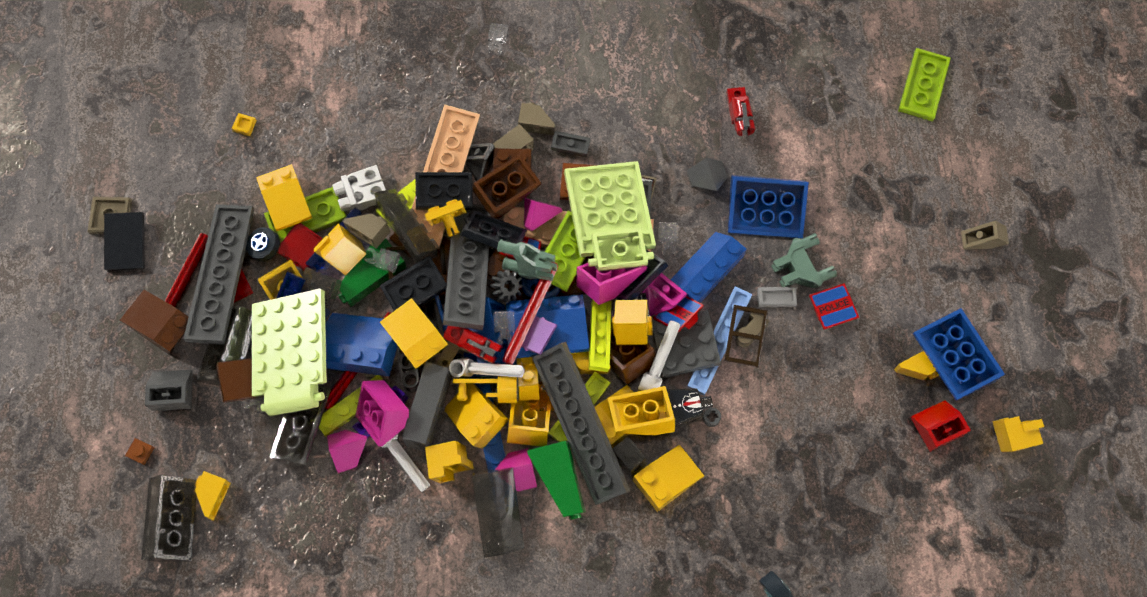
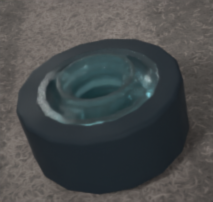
M770 571L759 580L768 597H793L788 586L773 571Z

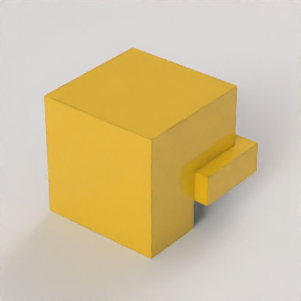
M338 223L328 234L329 237L326 235L314 248V252L346 276L366 255V251L361 241Z
M616 300L615 314L612 318L616 345L648 344V335H653L652 316H648L647 300Z
M1019 416L992 421L1001 452H1013L1043 444L1039 428L1044 427L1042 419L1021 422Z
M456 440L425 447L429 479L437 483L454 481V473L474 469L473 461L467 459L466 446Z

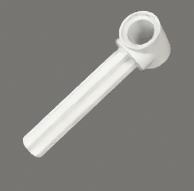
M675 321L669 322L650 371L644 373L638 387L639 390L643 391L661 386L663 380L660 375L679 331V323Z
M467 357L453 360L449 365V371L454 377H471L473 374L523 377L525 373L522 365L478 363Z
M397 434L381 447H387L417 488L423 492L429 488L430 483L397 441L399 436Z

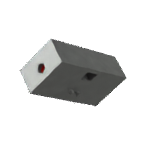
M425 362L402 436L407 447L425 451V447L432 445L439 419L443 418L441 413L445 411L443 406L452 380L449 368Z

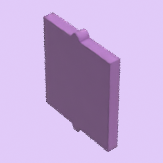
M535 316L521 347L525 351L529 350L541 355L557 325L545 320L544 317L539 318Z

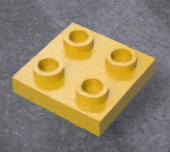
M457 199L448 201L446 203L447 206L441 208L439 206L428 209V213H425V217L431 226L441 222L444 223L448 237L453 236L451 228L455 235L460 233L454 217L467 213L462 201H457Z

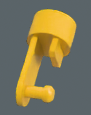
M498 376V379H453V383L459 384L457 395L459 401H466L468 399V395H466L467 384H497V393H486V397H497L498 403H517L519 400L518 377Z

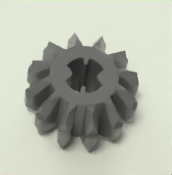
M505 269L504 273L498 271V277H492L495 284H490V287L495 288V290L491 294L497 295V300L499 301L502 299L504 302H509L510 299L515 301L516 295L522 294L518 290L524 287L518 283L522 278L516 277L517 272L515 271L510 273L509 269ZM504 284H509V288H504Z

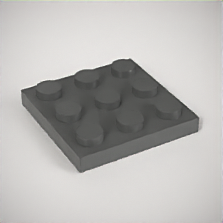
M708 310L698 312V321L690 329L683 327L677 333L662 370L664 378L721 365ZM657 321L653 322L652 325L658 349L667 326Z

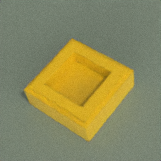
M238 113L232 126V131L250 136L257 120L254 117Z

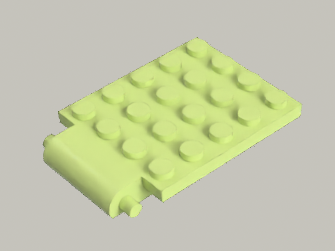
M638 161L565 169L564 176L580 257L593 256V259H588L589 267L595 266L599 272L647 266L648 260L654 259V253L646 252V250L655 249L656 243Z
M317 289L252 304V396L264 395V404H261V410L263 412L266 411L269 416H275L319 407V401L324 400L325 395L323 392H318V384L327 383L325 291Z

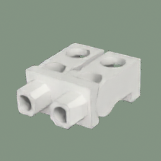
M377 165L347 176H341L342 181L332 185L336 196L346 193L347 197L338 200L341 211L352 209V212L355 213L370 206L384 204L388 200Z

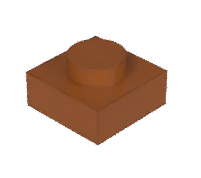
M135 438L125 456L145 465L154 447Z

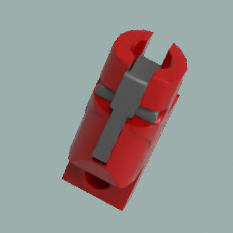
M745 87L728 88L726 94L731 122L735 126L737 135L742 136V131L746 130L747 136L755 132V124Z
M448 326L443 335L444 339L492 364L497 360V357L494 356L495 352H501L502 349L501 345L469 328Z

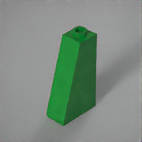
M386 238L377 249L370 245L366 250V255L337 286L339 291L337 296L343 304L348 303L350 307L354 306L389 280L386 247L393 246ZM391 251L393 276L404 270L406 265L397 251Z
M562 441L527 450L528 456L562 516L569 517L570 520L581 518V513L586 511L569 442Z

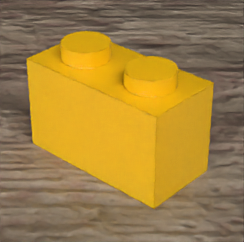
M532 357L517 358V365H522L523 369H525L523 377H518L520 401L539 400L538 371Z

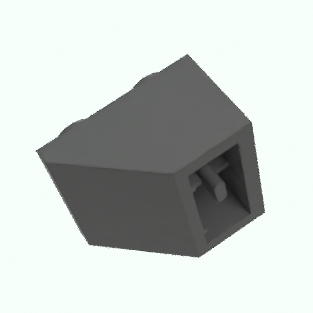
M193 370L152 372L145 388V406L151 411L192 409Z

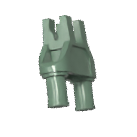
M815 233L803 239H793L787 255L773 261L771 267L774 273L788 268L790 271L789 274L781 277L782 280L779 283L782 287H788L797 283L806 287L818 288L824 281L837 277L836 270L832 271L835 269L833 266L818 272L810 261L805 250L819 245V238L815 239L817 237Z
M502 239L499 241L497 251L513 255L515 258L513 260L505 257L502 269L515 271L520 277L527 279L539 278L553 281L554 276L551 274V271L557 270L555 255L540 251L533 245L524 242L515 244Z

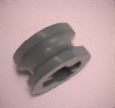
M708 408L703 414V422L709 427H715L721 420V413L716 408ZM710 413H714V416H717L714 422L709 421L710 418L707 419Z

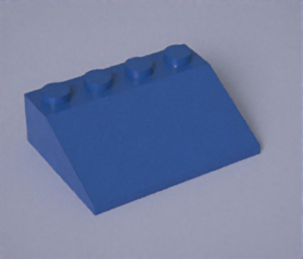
M731 175L728 233L803 238L809 182L804 180Z
M583 294L543 299L536 316L539 318L544 317L545 320L557 325L543 352L562 342L567 343L571 353L588 352L589 341ZM530 299L506 302L509 344ZM521 347L516 358L534 357L538 354L529 350L525 351Z
M962 308L913 333L956 401L987 387L1005 375Z
M332 313L325 323L327 369L389 377L398 346L381 325L380 321L383 320L382 318Z

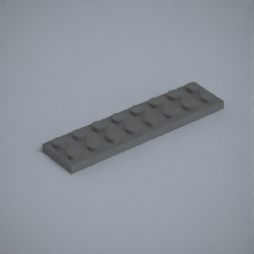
M216 204L186 326L185 342L225 344L253 219V206Z
M473 204V210H466L467 213L454 217L460 233L455 235L453 229H451L453 236L450 239L443 325L483 330L489 246L461 235L474 211L488 216L490 214L483 205Z
M562 342L542 352L541 355L538 354L532 357L595 505L630 491L567 343Z

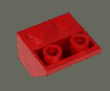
M946 400L910 417L929 452L961 438L971 431L961 412Z

